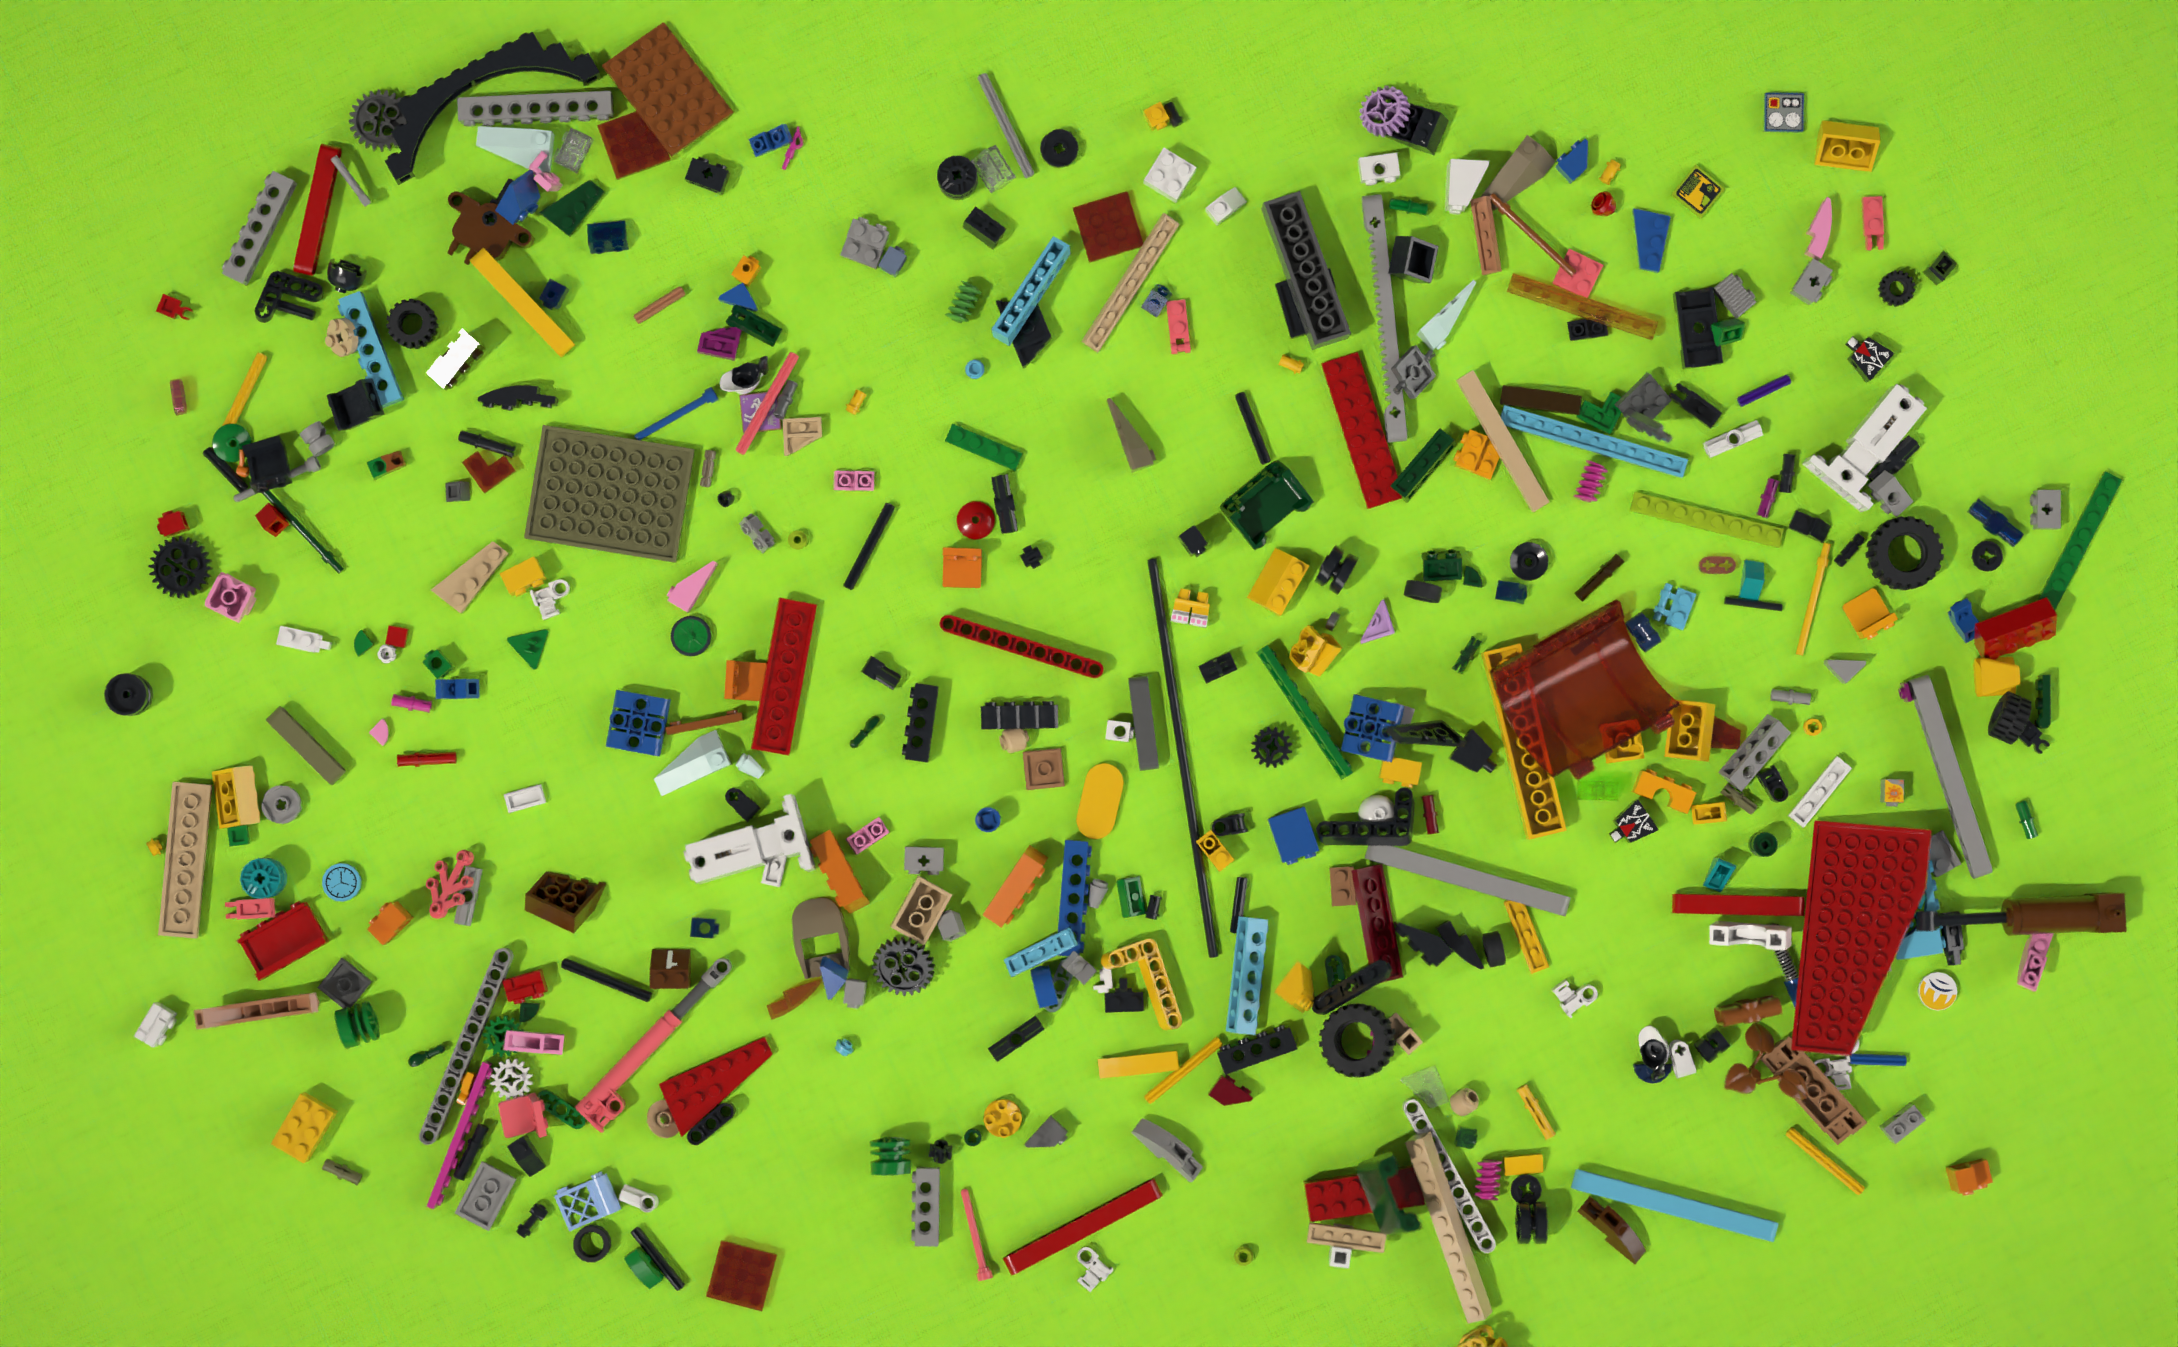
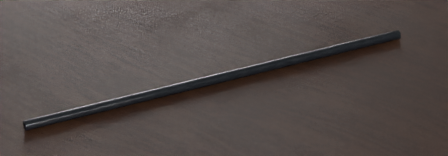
M1157 558L1149 559L1147 562L1209 958L1218 957L1203 853L1196 843L1200 838L1160 576Z

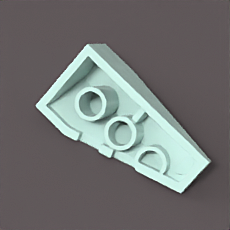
M478 126L476 146L529 169L530 164L539 153L543 151L548 156L538 168L542 172L550 173L554 134L552 131Z
M1474 280L1416 334L1432 351L1435 348L1439 350L1447 343L1444 339L1449 335L1476 284Z

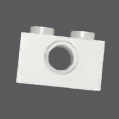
M1397 153L1361 157L1358 159L1361 183H1366V186L1375 185L1377 181L1383 180L1385 183L1396 182V179L1400 177ZM1382 166L1384 173H1375L1374 167Z

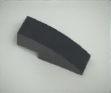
M1450 920L1435 927L1444 942L1459 957L1478 969L1482 970L1484 968L1467 935L1464 933L1458 936Z

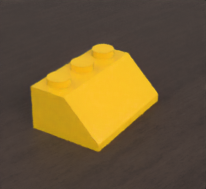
M1822 120L1817 138L1815 165L1872 172L1880 144L1879 127Z
M1275 548L1247 598L1274 614L1281 616L1310 565Z
M253 766L213 771L212 777L219 829L260 823V811L257 803L258 794L255 788Z
M1297 961L1274 992L1300 1012L1309 1011L1314 1004L1313 1000L1315 998L1312 972Z

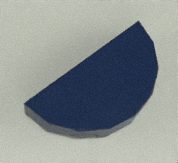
M1633 1064L1634 1072L1638 1078L1652 1084L1664 1080L1671 1072L1672 1064H1665V1076L1654 1082L1651 1079L1653 1070L1645 1064Z

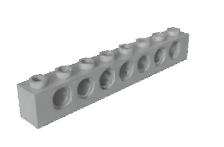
M611 91L457 98L458 121L467 127L475 126V123L492 126L494 122L512 125L515 121H521V124H532L533 121L540 120V123H551L552 120L571 122V119L585 122L590 121V118L606 121L609 120V117H614L613 94ZM591 103H597L598 107L595 111L588 109ZM554 104L560 106L556 113L550 112V108ZM572 104H578L579 108L577 111H569ZM539 105L540 111L536 114L531 113L532 107ZM515 106H521L519 114H512ZM496 107H502V112L499 115H493V110ZM483 108V113L480 116H475V109Z

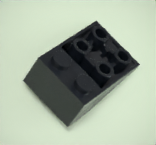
M1391 99V101H1390V102H1392V103H1396V102H1397V101H1396V100H1393V99ZM1410 103L1408 109L1411 114L1406 115L1409 121L1403 122L1405 128L1400 126L1398 128L1399 133L1393 131L1392 136L1386 134L1385 137L1418 151L1435 155L1449 120L1441 112Z
M1397 921L1394 922L1397 926L1395 931L1404 938L1406 936L1410 940L1408 945L1414 951L1422 953L1420 958L1427 965L1437 967L1453 952L1441 937Z

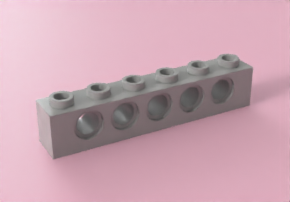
M275 171L267 175L264 182L265 187L257 195V204L255 208L249 211L247 217L249 220L246 226H242L239 232L240 238L237 243L233 244L231 248L232 254L222 267L223 275L245 286L248 285L297 186L294 180ZM274 189H278L279 195L272 198L271 192ZM270 206V213L263 215V208ZM261 223L262 229L259 232H255V225ZM249 240H253V247L246 249V243ZM244 257L245 264L239 267L237 261L239 258Z

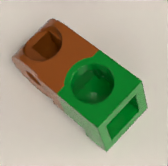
M396 451L368 461L367 465L375 481L384 475L405 467L406 463L401 451Z

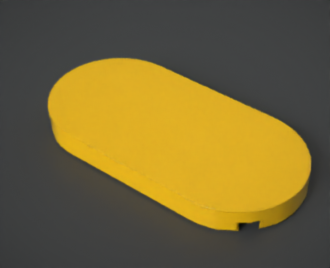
M1098 764L1092 767L1086 775L1076 821L1080 832L1091 839L1104 838L1112 831L1115 824L1123 789V776L1111 764Z

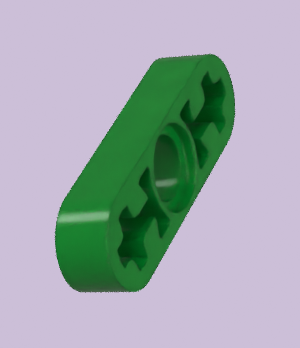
M543 1090L537 1095L539 1100L542 1099L541 1095L545 1096L546 1094L549 1095L548 1099L550 1101L558 1100L552 1109L549 1108L552 1104L546 1102L544 1104L545 1110L570 1127L580 1129L586 1125L587 1120L573 1105L550 1090ZM559 1104H564L567 1107L566 1114L560 1115L557 1113L556 1108ZM571 1109L574 1111L572 1113L573 1116H581L582 1124L578 1123L575 1125V1120L572 1117H569L568 1120L565 1118L570 1114Z

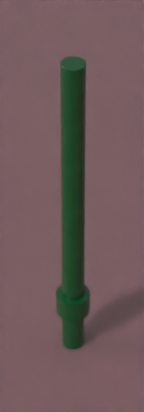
M270 490L262 493L322 556L321 559L326 564L329 563L338 574L344 570L335 560V556L331 551H327Z

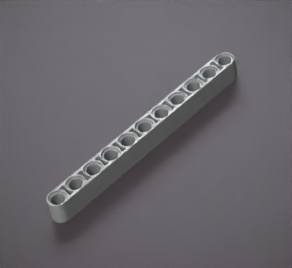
M1928 675L1909 680V689L1969 873L1973 879L1992 873V866L1931 679Z
M1368 846L1364 858L1561 916H1566L1571 899L1567 896L1394 846Z
M509 948L498 949L493 955L421 1128L419 1139L423 1144L430 1145L440 1137L461 1086V1079L467 1072L503 985L502 980H505L513 961L514 955ZM502 951L508 954L506 962H502L499 959V954ZM494 969L500 971L501 976L498 980L492 977ZM486 987H490L493 990L491 998L484 994ZM479 1005H483L486 1009V1013L483 1016L477 1012ZM471 1023L477 1024V1033H472L470 1031L469 1027ZM464 1041H468L471 1044L469 1051H465L462 1048ZM456 1059H461L463 1061L464 1065L462 1069L456 1068ZM450 1076L456 1080L454 1087L449 1086L447 1083V1079ZM442 1094L446 1095L449 1099L447 1105L440 1102ZM434 1112H437L441 1115L440 1122H435L433 1120L432 1116ZM427 1130L433 1132V1140L426 1139L425 1132Z

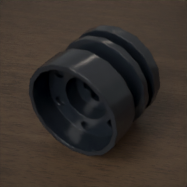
M963 156L948 157L940 164L937 171L938 185L941 192L947 198L964 200L975 192L978 185L977 171L974 164L968 158ZM960 173L961 179L957 178L954 180L953 174L957 175Z

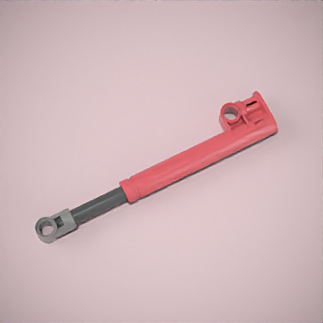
M727 958L716 960L701 976L702 980L673 1010L668 1009L664 1016L659 1018L575 1106L577 1111L599 1132L603 1133L605 1131L604 1127L625 1109V1101L616 1091L676 1030L675 1028L682 1023V1017L710 988L714 989L732 970L730 960ZM722 961L727 964L726 972L718 970L719 962ZM614 1100L618 1101L621 1105L617 1111L611 1107V1103Z

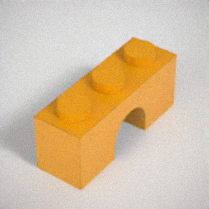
M1650 769L1639 772L1632 789L1633 793L1652 799L1655 792L1663 788L1670 795L1667 807L1688 814L1696 792L1692 791L1693 787L1684 783L1679 786L1674 783V779L1664 776L1662 779L1656 776L1657 772Z

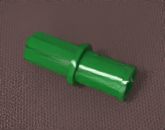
M1391 199L1389 208L1406 211V214L1416 213L1426 216L1428 203L1411 201V199L1408 201Z
M2017 802L2015 806L2021 820L2019 823H2022L2026 839L2039 836L2033 822L2034 817L2031 816L2027 802Z

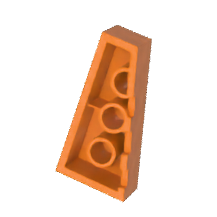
M828 830L809 840L812 844L809 848L813 856H818L820 860L818 866L823 874L826 873L829 878L826 880L831 891L835 890L838 895L835 899L839 907L843 906L851 914L870 904L868 898L862 893L861 890L863 888L857 878L854 877L853 869L849 862L845 860V854L832 831Z
M1029 845L983 913V916L1001 928L1004 923L1009 924L1014 917L1012 912L1015 907L1019 909L1025 901L1022 898L1025 892L1029 894L1035 886L1032 883L1035 877L1040 878L1045 871L1043 866L1048 857Z

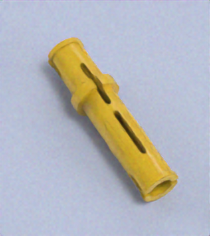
M1524 1084L1517 1088V1092L1525 1103V1109H1528L1545 1140L1556 1135V1132H1554L1540 1108L1538 1099L1534 1098L1528 1085Z

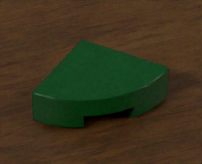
M1466 566L1463 585L1482 588V580L1478 572L1474 568Z
M520 1003V1022H526L535 1017L539 1011L540 1003Z

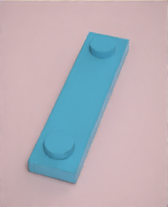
M1067 928L1004 959L1010 976L1014 977L1078 946V943L1071 928Z

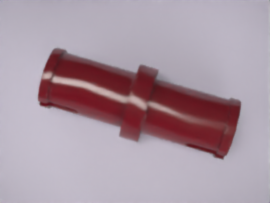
M1434 795L1421 797L1427 835L1439 833L1436 817L1438 812L1435 811Z

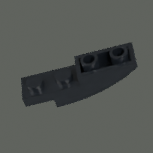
M520 385L487 392L478 397V402L483 403V407L494 408V405L502 406L501 409L513 411V408H519V401H522V405L533 406V403L541 404L540 407L552 409V405H558V398L541 395V388L538 386Z

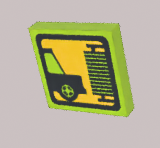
M1695 165L1671 196L1701 219L1725 188Z

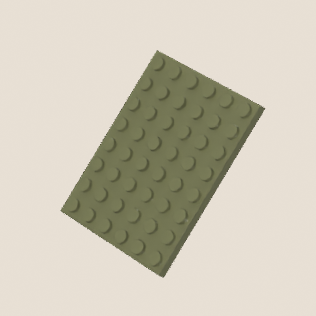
M543 425L524 538L676 563L695 449Z

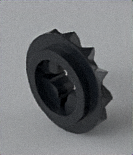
M1983 541L1978 543L1973 549L1971 558L1974 566L1979 570L1989 572L2000 566L2003 554L2001 548L1996 543ZM1985 551L1988 554L1994 555V557L1988 559V562H1986V559L1980 558V556L1985 554Z
M1527 1174L1517 1176L1512 1182L1510 1189L1512 1198L1516 1202H1528L1529 1205H1532L1541 1196L1539 1181L1534 1176ZM1529 1183V1189L1533 1194L1525 1193L1523 1195V1191L1519 1186L1525 1187Z

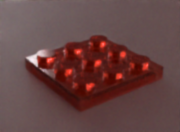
M637 111L597 125L617 180L671 161L667 150Z
M1128 191L1073 207L1089 263L1141 248L1144 244Z
M721 1240L706 1297L762 1312L778 1254Z

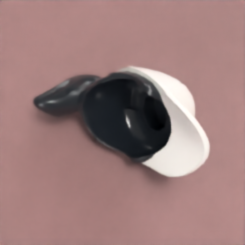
M761 357L758 364L744 363L723 374L720 378L721 389L727 392L735 391L741 395L754 390L760 382V377L766 375L769 371L768 357Z
M1645 1026L1640 1031L1638 1037L1640 1053L1644 1064L1653 1070L1651 1079L1655 1082L1657 1079L1665 1076L1664 1065L1669 1058V1046L1666 1039L1662 1038L1656 1028Z

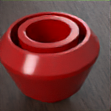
M1608 191L1598 193L1591 203L1592 212L1598 216L1613 214L1616 209V202L1611 193Z

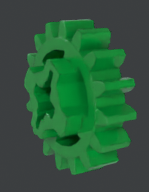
M505 1015L502 1020L498 1016L496 1017L497 1022L492 1019L490 1020L491 1026H485L488 1032L482 1034V1036L487 1037L483 1044H489L487 1051L494 1050L492 1055H496L499 1052L501 1058L504 1057L505 1053L510 1057L512 1055L511 1051L502 1049L505 1045V1040H501L502 1036L500 1034L506 1032V1030L512 1031L513 1028L515 1031L525 1030L519 1029L521 1023L515 1024L514 1017L508 1020V1015ZM499 1024H506L503 1029L496 1028ZM492 1036L495 1037V1041H496L495 1045H494V1043H493V1041H492Z

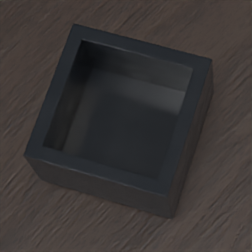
M1396 236L1388 274L1413 283H1431L1438 246L1413 236Z

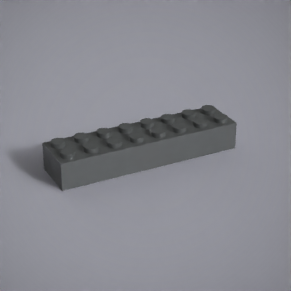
M1300 191L1264 202L1261 210L1311 349H1318L1348 339L1351 332Z

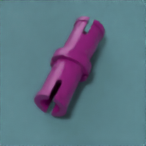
M1767 479L1764 493L1760 496L1761 502L1756 515L1768 518L1772 503L1776 500L1774 496L1780 483L1778 480Z

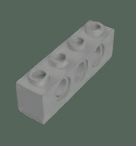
M1767 714L1718 773L1730 785L1742 792L1791 734L1790 731L1779 720Z
M916 1167V1171L912 1172V1183H916V1191H912V1202L916 1203L915 1210H912V1222H915V1229L911 1231V1241H915V1246H938L940 1167ZM923 1182H928L931 1185L929 1192L921 1190L920 1185ZM924 1201L929 1202L931 1209L923 1211L920 1208V1204ZM928 1221L931 1228L924 1231L920 1228V1223Z

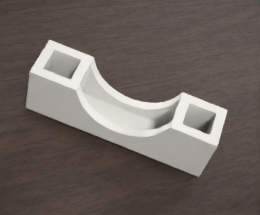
M1715 921L1710 925V944L1724 946L1755 944L1764 946L1766 949L1786 950L1791 946L1792 927Z

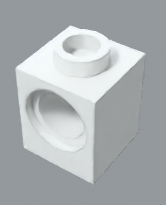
M1108 720L1105 739L1128 742L1129 738L1133 739L1134 727H1130L1131 723ZM1117 726H1123L1126 731L1125 735L1122 737L1116 736L1114 729Z

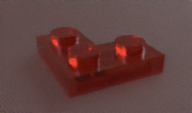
M478 451L462 462L485 494L516 472L505 455L490 466Z

